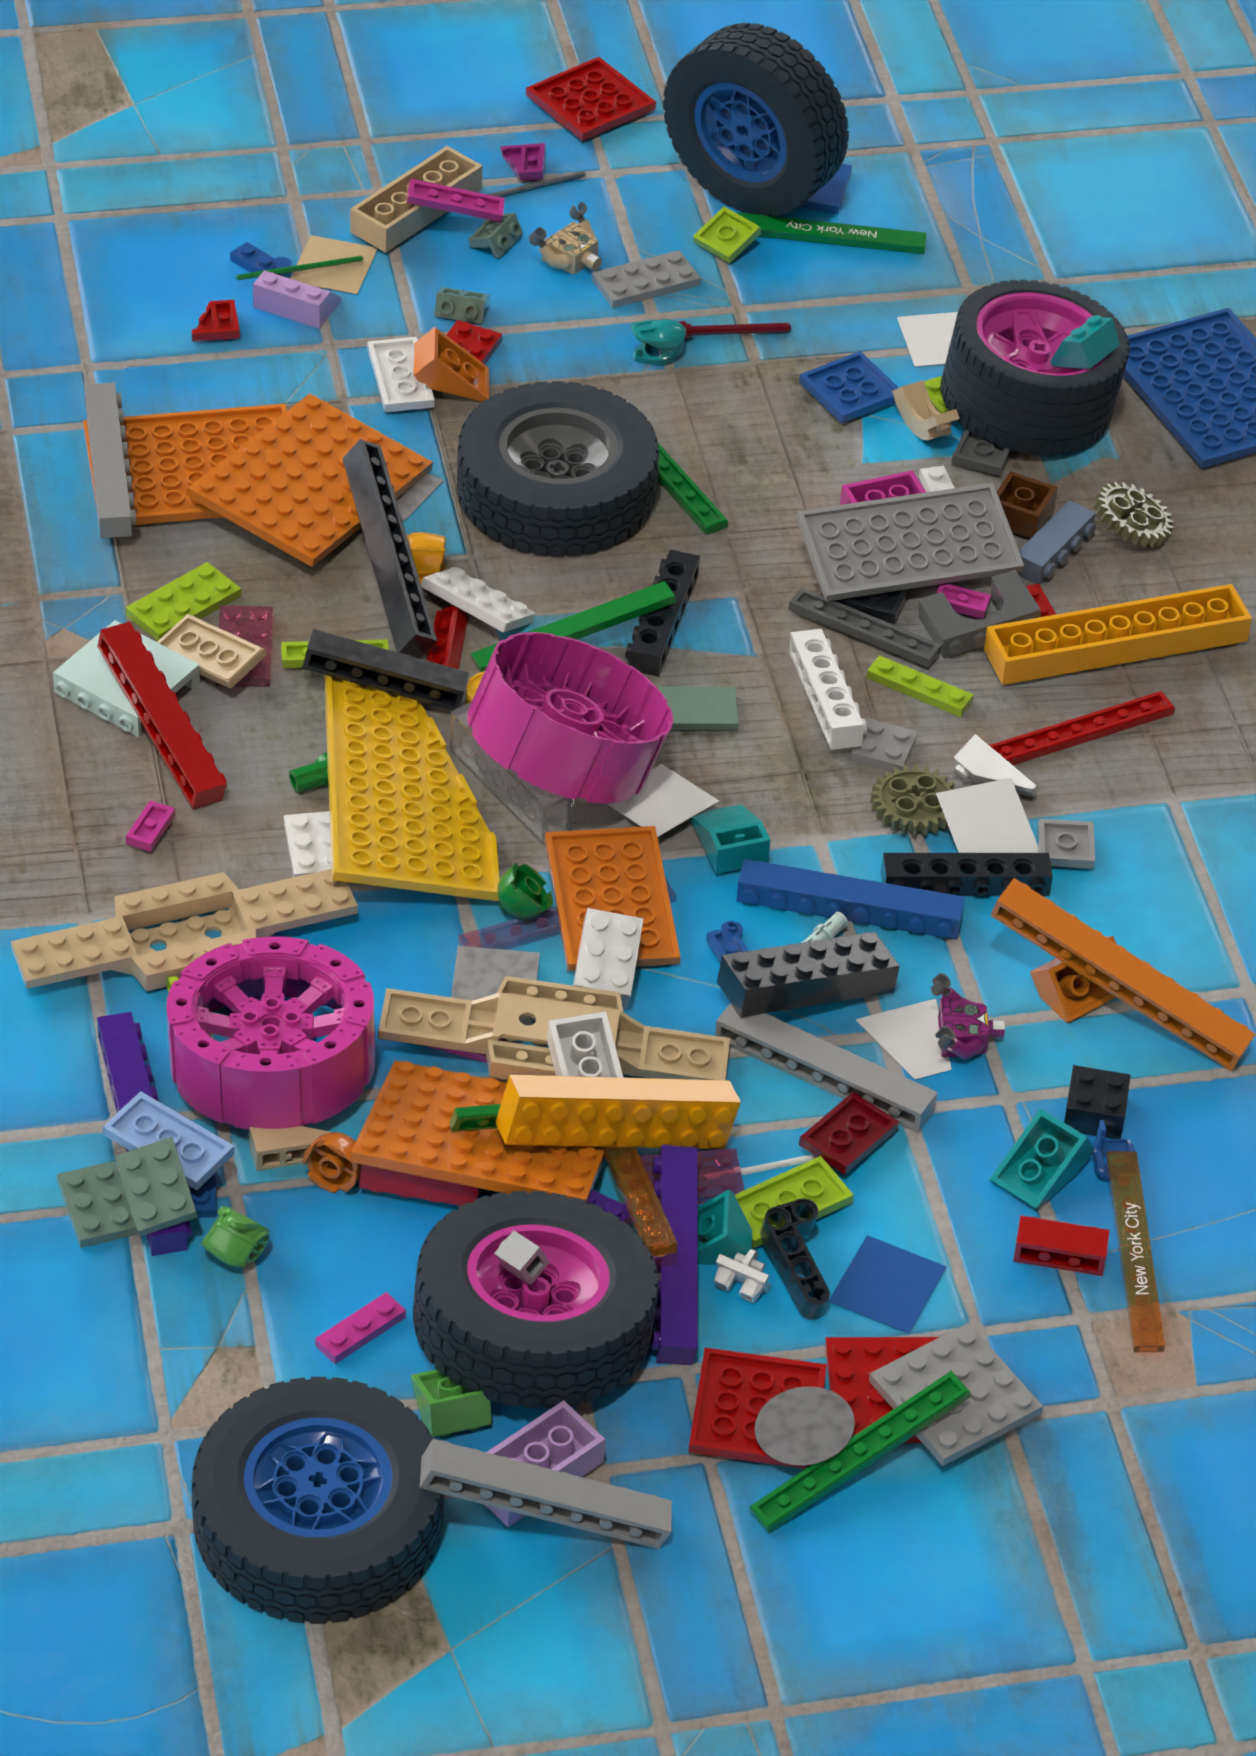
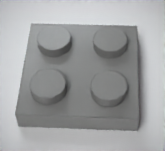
M866 718L867 733L863 735L862 746L853 747L850 761L892 772L893 767L903 771V765H906L916 742L918 731Z
M1054 819L1038 820V853H1049L1051 866L1094 869V822Z

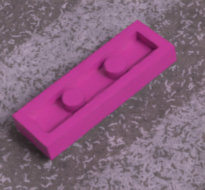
M385 1292L316 1337L315 1346L336 1364L406 1318V1310Z

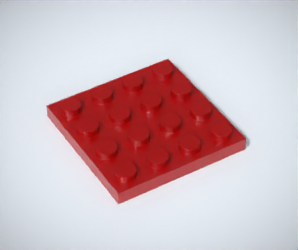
M596 57L526 87V96L582 141L656 109V101L600 57Z
M939 1337L825 1338L828 1387L830 1391L841 1396L849 1404L853 1412L855 1425L852 1437L893 1410L869 1382L870 1373ZM914 1435L904 1443L922 1442L916 1435Z
M705 1347L688 1453L806 1469L810 1465H790L777 1461L766 1454L757 1442L755 1422L763 1406L770 1399L784 1391L798 1387L824 1388L827 1364Z

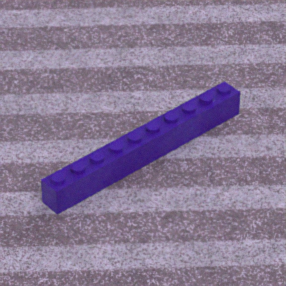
M132 1012L97 1017L98 1039L116 1113L140 1091L158 1101L156 1087H150V1082H153L151 1066L144 1063V1061H147L145 1044L139 1043V1040H142L140 1023H134ZM188 1220L147 1234L151 1256L186 1251L187 1238L192 1237L190 1221Z

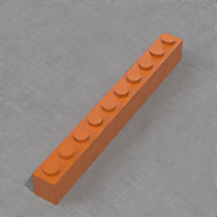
M1015 878L999 897L990 914L996 920L1230 1071L1234 1069L1256 1035L1244 1024L1238 1023L1224 1014L1221 1009L1210 1005L1196 993L1182 987L1171 977L1165 976L1148 962L1137 958L1123 946L1117 945L1103 936L1098 930L1092 929L1075 915L1069 914L1055 905L1053 901L1044 898L1028 885L1021 883Z

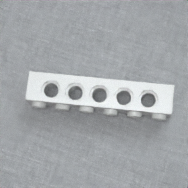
M822 629L791 632L789 654L830 749L862 746L863 735L867 733L866 721L864 718L861 719L859 705L852 699L851 687L845 683V674L838 667L837 655L832 654L830 639L825 638Z

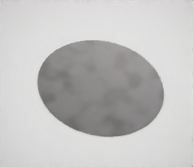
M819 1387L793 1388L776 1395L763 1406L755 1422V1435L762 1450L777 1461L790 1465L816 1464L835 1456L848 1444L854 1431V1415L849 1404L841 1396L830 1390Z

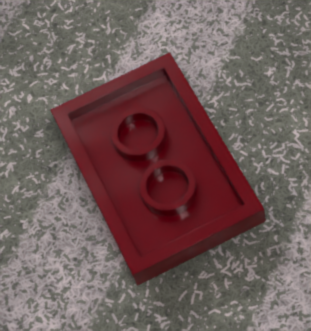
M852 1092L802 1134L798 1145L816 1157L821 1156L827 1164L846 1175L898 1130L899 1121Z

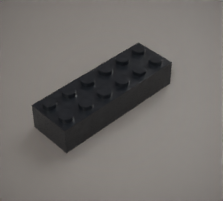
M867 932L722 955L717 984L739 1016L744 1017L894 993L900 965L875 932Z

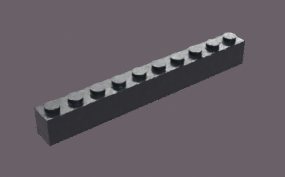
M359 439L342 458L396 650L398 653L420 659L437 641L381 446Z

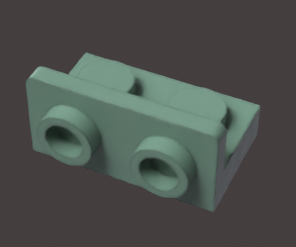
M508 213L503 214L501 222L487 220L468 241L471 248H491L494 257L500 258L523 235V231L516 214Z
M442 287L436 295L434 315L440 318L481 324L484 319V310L489 304L490 294Z

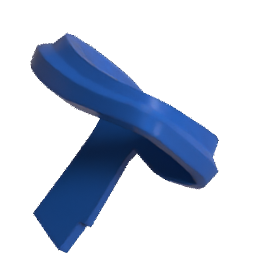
M1100 1120L1097 1136L1092 1145L1094 1148L1092 1155L1098 1176L1103 1180L1110 1181L1135 1178L1137 1173V1155L1133 1143L1128 1139H1105L1104 1120ZM1108 1153H1118L1125 1158L1126 1164L1122 1168H1111L1105 1164L1103 1158Z

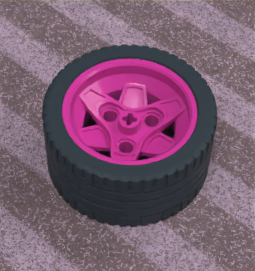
M1020 279V281L1010 280L1009 282L1000 281L999 283H992L990 286L986 285L969 295L958 310L941 378L942 398L949 411L957 410L959 419L956 421L958 423H961L965 429H969V432L978 435V438L987 440L990 444H996L1000 448H1008L1014 452L1020 451L1023 454L1031 453V455L1042 454V456H1049L1050 454L1060 455V453L1076 452L1098 441L1109 427L1129 357V340L1123 326L1120 325L1118 319L1114 318L1110 311H1107V308L1099 305V302L1096 300H1091L1089 296L1082 295L1079 291H1073L1068 287H1061L1055 283L1038 282V280L1027 281ZM1099 315L1102 318L1113 319L1120 346L1092 368L1080 369L1051 366L1050 361L1061 342L1071 334L1072 330L1081 327L1092 316Z

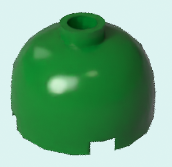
M518 863L511 866L502 875L497 886L501 909L506 914L522 920L536 918L547 911L553 904V896L551 891L546 894L543 888L546 882L535 869L524 863L521 866H518Z

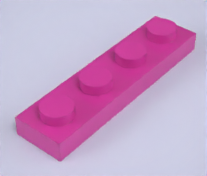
M411 178L408 184L407 203L497 222L502 221L504 212V198Z

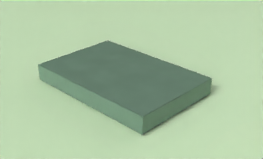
M656 686L664 695L668 706L672 710L673 724L671 730L738 731L735 687Z

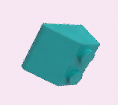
M1099 315L1092 316L1081 327L1072 330L1071 334L1059 345L1050 361L1051 366L1080 369L1092 368L1120 346L1113 319L1102 318Z

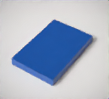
M842 164L834 177L799 207L839 214L851 176L852 165Z

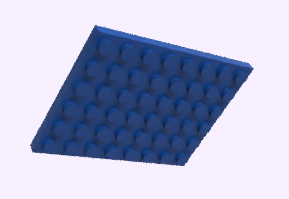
M1230 308L1127 336L1130 352L1123 376L1201 468L1256 453V337Z

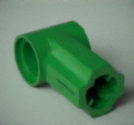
M327 752L321 754L315 763L289 771V779L295 793L324 784L329 787Z

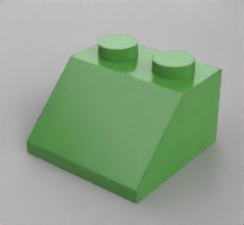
M437 1369L411 1375V1382L421 1420L433 1437H443L462 1430H476L481 1426L491 1424L490 1400L484 1396L483 1391L468 1392L465 1390V1387L456 1385L449 1380L448 1376L442 1375Z

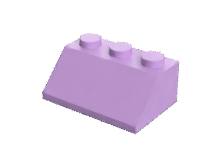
M263 271L253 283V308L320 329L341 302V297L330 291L272 272Z

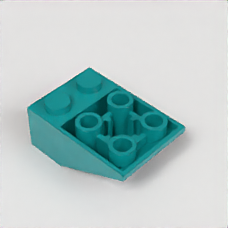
M742 804L703 811L690 818L716 874L742 869L744 859L768 863L771 841L762 821Z

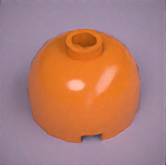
M339 1132L320 1135L304 1152L303 1165L307 1163V1167L310 1170L307 1174L317 1186L328 1192L336 1193L338 1189H345L344 1192L349 1191L359 1180L361 1173V1164L350 1162L351 1151L356 1141L350 1136Z

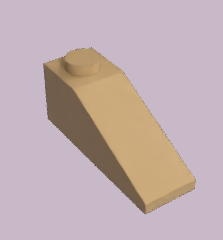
M304 1126L282 1129L250 1127L249 1146L256 1171L302 1164L306 1149L320 1135L330 1132Z

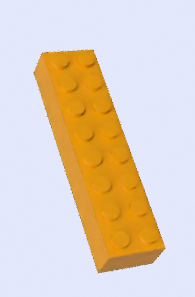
M509 1075L495 1123L505 1145L661 1148V1145H672L697 1149H725L741 1101L731 1082L725 1080Z

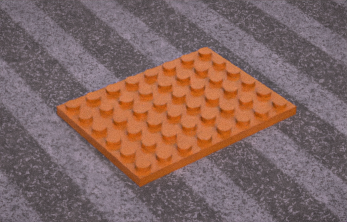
M308 394L187 488V496L313 567L362 527L342 459L359 439L381 446L396 499L432 470L433 462L318 397Z
M286 404L124 417V424L120 426L125 425L126 441L122 442H127L128 457L124 459H129L130 474H126V476L131 475L132 491H128V493L133 492L134 508H130V510L135 509L136 525L222 518L223 516L188 497L187 488L287 411ZM83 420V429L96 504L87 420Z
M394 1060L351 1151L350 1162L511 1194L514 1191L532 1193V1191L547 1192V1194L551 1195L552 1193L567 1195V1198L574 1197L588 1203L609 1147L505 1145L498 1128L451 1132L449 1122L455 1108L501 1104L507 1083L494 1078L471 1076L465 1072L456 1073L442 1070L438 1067H426L409 1061Z

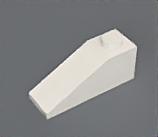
M976 734L953 757L955 771L965 780L970 778L974 783L983 784L1011 778L1017 794L1033 798L1037 794V786Z

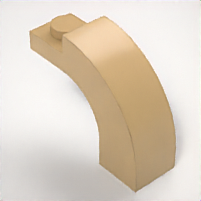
M924 380L892 391L901 417L918 438L930 440L952 433L951 422L959 419L957 410L942 414L938 412L929 398Z

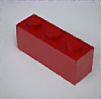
M1020 1215L1013 1262L1103 1276L1110 1230Z

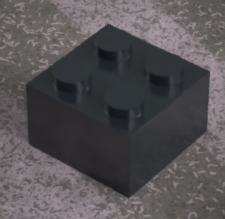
M1073 1065L1064 1123L1082 1134L1097 1136L1099 1122L1104 1120L1106 1127L1105 1138L1121 1139L1131 1074Z

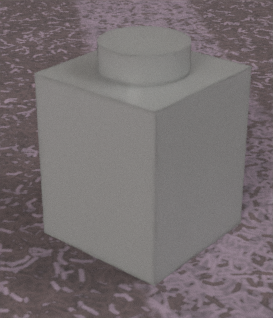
M513 1231L507 1239L503 1240L498 1250L494 1253L506 1270L529 1285L534 1282L550 1263L539 1246L516 1231Z

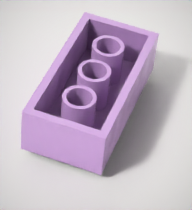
M563 1400L486 1453L505 1456L524 1463L536 1464L540 1467L583 1477L604 1462L605 1438ZM485 1505L507 1527H510L526 1516Z

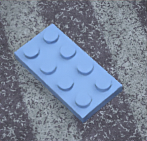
M141 1091L103 1126L104 1136L129 1151L173 1137L187 1183L196 1190L235 1154L234 1145Z

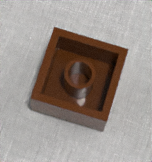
M1010 471L997 490V494L1011 532L1032 538L1046 524L1053 513L1058 487Z

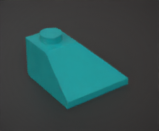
M727 1190L697 1207V1264L716 1265V1260L720 1254L733 1260L737 1253L747 1255L752 1249V1229L731 1190Z

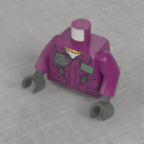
M943 973L938 974L932 979L934 984L931 987L932 994L935 996L942 994L938 1010L939 1030L935 1034L936 1038L940 1039L938 1046L941 1049V1057L958 1056L961 1059L967 1060L977 1054L987 1052L989 1037L1004 1038V1020H988L987 1006L985 1004L972 1002L959 995L950 987V979Z

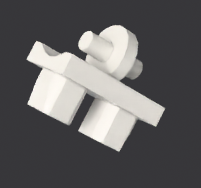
M751 1249L746 1256L737 1253L734 1260L721 1254L716 1260L718 1270L714 1279L717 1288L730 1291L735 1280L743 1283L739 1292L740 1297L751 1303H755L762 1292L768 1294L771 1288V1284L768 1283L769 1275L762 1272L765 1264L757 1261L758 1251Z

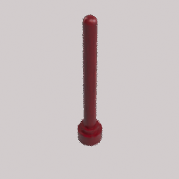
M677 321L685 327L684 341L687 338L698 335L789 332L792 328L789 323L691 326V323H686V321Z

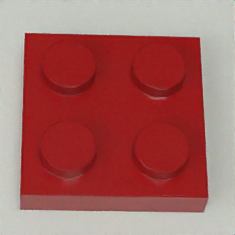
M457 320L446 334V336L483 364L488 362L502 342V333Z

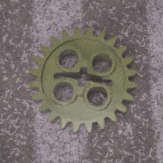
M1116 482L1113 485L1106 484L1105 487L1101 488L1094 500L1095 505L1093 507L1097 509L1095 514L1102 517L1101 523L1108 524L1106 529L1115 530L1114 535L1118 536L1121 534L1124 541L1131 539L1134 545L1140 542L1143 547H1146L1147 543L1151 547H1154L1155 544L1161 546L1163 542L1167 541L1174 528L1172 527L1174 521L1170 519L1172 514L1166 512V506L1159 505L1161 500L1152 499L1153 494L1146 495L1143 488L1139 491L1136 490L1133 484L1130 488L1124 482H1122L1121 486Z
M903 765V771L893 767L892 774L885 771L883 778L878 777L877 783L873 784L870 800L872 811H876V818H883V825L891 823V830L893 831L899 827L902 828V834H905L907 830H911L913 836H916L917 831H921L927 836L928 830L936 834L938 833V827L947 829V821L936 793L954 790L955 783H947V775L938 777L939 770L933 773L928 772V766L923 771L919 770L917 765H914L913 770H909L906 765Z

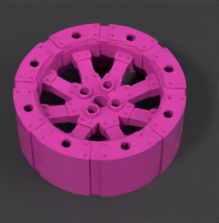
M526 632L508 636L506 640L502 639L496 645L469 706L467 722L468 726L472 727V735L481 748L507 770L512 769L518 773L517 777L543 790L576 800L578 797L590 803L608 804L630 800L634 794L638 795L643 790L671 730L673 714L661 691L641 672L624 663L618 657L593 645L569 637H560L549 633Z
M250 938L242 940L240 944L232 946L229 943L201 955L183 969L178 981L173 982L168 994L166 1007L171 1077L173 1083L177 1084L178 1092L182 1098L201 1114L220 1123L225 1122L234 1125V1127L249 1130L250 1127L265 1129L298 1127L310 1123L315 1124L338 1114L355 1102L363 1093L366 1084L369 1085L375 1069L373 991L370 982L365 980L364 972L342 953L322 944L318 946L309 944V940L298 938ZM284 997H290L291 999L285 1001ZM324 1005L334 1009V1013L315 1017L312 1014L320 1006ZM225 1006L233 1012L230 1013V1016L212 1013ZM208 1033L229 1037V1039L218 1042L211 1038ZM328 1035L318 1043L312 1041L313 1038Z

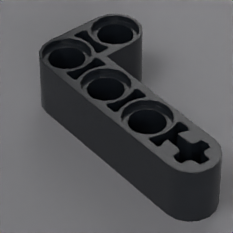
M803 1198L768 1209L760 1229V1236L799 1313L806 1319L817 1320L825 1312L830 1292L802 1238L813 1231L818 1216L817 1205L810 1199Z

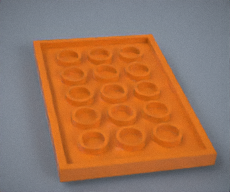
M655 826L545 832V845L567 971L576 970L587 908L643 918L636 967L680 964V951Z

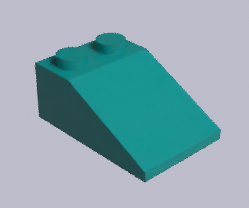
M1039 1109L990 1177V1181L1036 1210H1039L1078 1174L1093 1153L1094 1148L1087 1136L1044 1110Z

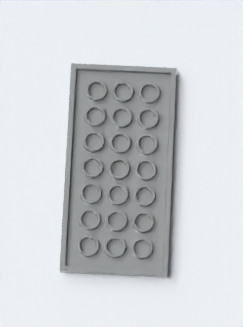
M993 483L798 511L796 516L825 602L990 577L1012 570L1022 572L1024 568V563Z

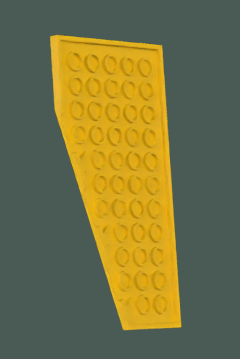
M324 675L332 880L498 901L497 886L500 879L496 836L494 832L489 831L476 807V798L463 774L458 773L446 750V742L433 718L428 717L421 702Z

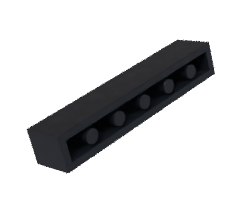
M316 629L312 631L302 667L305 670L459 712L469 672Z

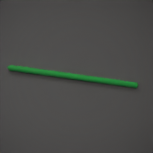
M360 255L264 271L278 275L361 262L364 257ZM263 271L238 274L236 279L240 281L258 278Z

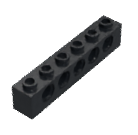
M670 549L667 558L661 560L659 567L660 576L655 575L653 585L665 581L674 593L676 603L639 617L640 626H635L632 635L633 644L628 643L625 658L629 659V666L634 667L643 674L657 677L661 674L699 576V555Z
M883 853L881 867L882 883L957 896H1001L1014 878L1028 885L1041 896H1050L1053 878L1049 853Z

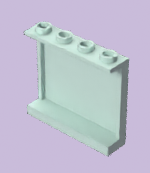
M114 620V621H113L110 625H108L106 628L111 627V626H115V625H118V624H121V623L118 622V621H116V620ZM99 633L53 672L54 692L74 702L81 708L100 716L103 720L117 725L124 731L140 737L141 721L97 647ZM141 634L144 646L147 651L152 653L154 663L159 671L164 673L166 683L171 691L176 693L184 685L194 690L200 684L198 663Z

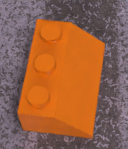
M1106 936V938L1116 943L1114 936ZM1057 958L1030 971L1040 998L1066 1023L1116 998Z

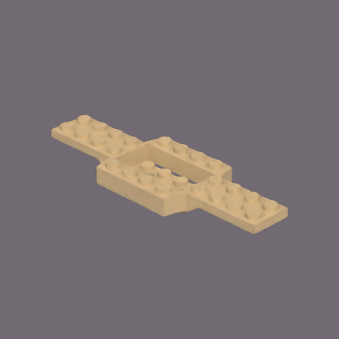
M332 869L240 890L224 872L115 896V918L11 941V948L26 989L113 970L134 975L146 991L167 987V977L177 976L180 978V973L185 967L201 955L229 943L233 946L242 943V940L270 937L278 931L357 914L358 905L347 882L332 880ZM212 911H217L215 914L209 915V916H204V917L195 916V915L204 914V913H208V912H212ZM190 917L187 921H182V922H178V923L168 922V921H173V920H177V919H182V918ZM163 923L160 927L146 930L142 928L146 926ZM136 929L133 933L128 932L129 930ZM215 930L220 932L221 936L211 939L205 934ZM155 943L166 945V949L155 951L150 947Z
M505 976L496 994L473 1001L386 988L378 1030V1039L486 1054L489 1077L505 1080L509 1079V1075L556 1076L549 1048L539 1047L548 1044V1022L550 1020L605 1011L622 1074L652 1079L725 1080L730 1038L644 1026L623 1012L620 992ZM528 1016L534 1018L536 1022L533 1025H524L519 1019ZM503 1038L504 1040H506V1041H508V1042L498 1041V1040H500V1039ZM516 1040L527 1041V1042H532L534 1045H537V1046L525 1045V1044H518V1043H511V1042H514V1041H516Z

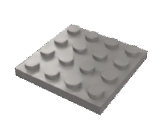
M969 1323L871 1372L869 1375V1382L892 1409H895L949 1371H952L968 1388L971 1395L969 1399L915 1434L942 1466L1041 1415L1043 1411V1405Z

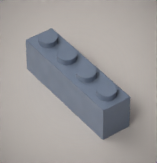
M1069 500L1019 550L1024 568L1022 572H1017L1018 575L1034 584L1039 583L1040 585L1047 578L1050 579L1055 570L1060 565L1066 563L1069 555L1073 551H1078L1082 542L1094 534L1096 524H1094L1095 512Z

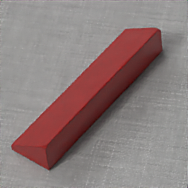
M454 605L436 611L433 628L437 641L429 649L427 661L459 669L468 616L464 610Z

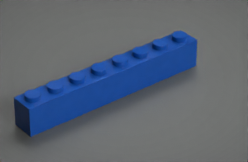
M744 859L738 881L736 902L828 918L835 912H841L851 922L957 940L965 897Z

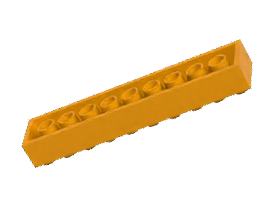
M1233 584L988 626L984 651L1001 684L1006 685L1247 642L1252 617Z

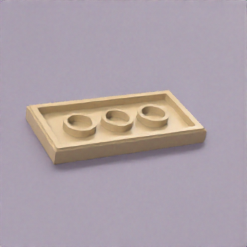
M189 614L158 641L159 644L198 663L200 675L230 689L266 656L263 648Z

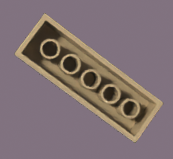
M449 146L444 147L350 209V232L385 253L448 212L407 203L410 178L478 192L482 189L483 165Z

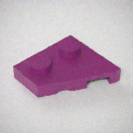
M545 143L500 146L503 159L520 181L544 179L547 152Z

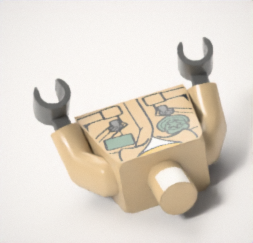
M580 202L577 206L579 211L573 205L569 212L571 218L578 220V224L572 222L547 239H545L547 233L542 227H538L529 236L530 244L540 247L539 251L542 254V261L548 263L552 268L562 269L571 274H577L586 267L596 271L602 264V259L597 256L598 241L588 219L585 220L583 216L587 211V206L583 202Z

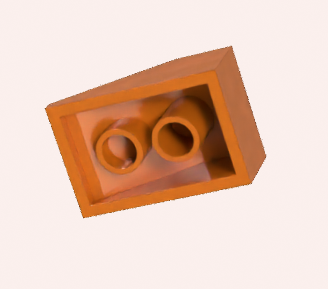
M436 327L414 343L413 376L420 383H424L433 390L481 402L486 399L489 400V368Z

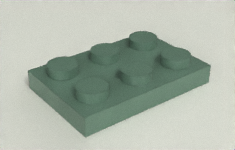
M173 1137L115 1156L140 1237L198 1217Z
M115 1161L57 1174V1183L80 1248L139 1234Z

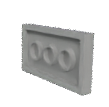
M680 250L592 272L593 283L612 308L700 286L701 281L700 276Z

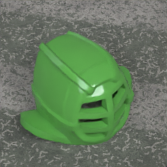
M221 1207L218 1211L219 1216L201 1244L221 1262L233 1267L244 1268L263 1253L269 1240L270 1230L229 1207Z

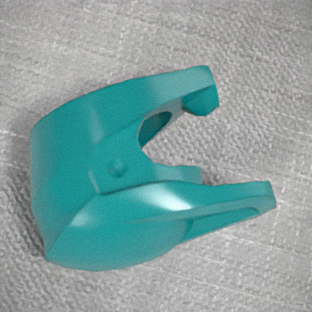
M671 319L644 320L631 325L633 335L638 341L642 342L633 352L634 361L656 366H665L675 362L684 346L686 334L685 327L681 323ZM653 346L660 349L662 354L659 357L649 355L645 349Z

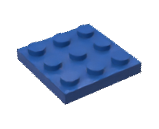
M861 351L804 372L799 376V383L841 424L896 403L892 391L899 388Z

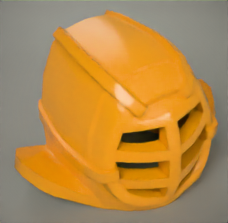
M415 532L407 535L420 584H422L423 577L446 570V564L444 563L446 538L444 536L425 532Z

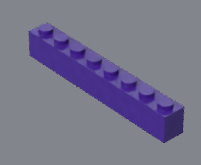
M661 1145L659 1156H654L652 1162V1174H657V1180L653 1181L652 1198L657 1199V1205H653L652 1223H657V1230H653L652 1248H657V1255H653V1260L655 1261L658 1274V1299L654 1320L656 1331L652 1333L651 1349L656 1350V1362L693 1365L698 1349L697 1148Z

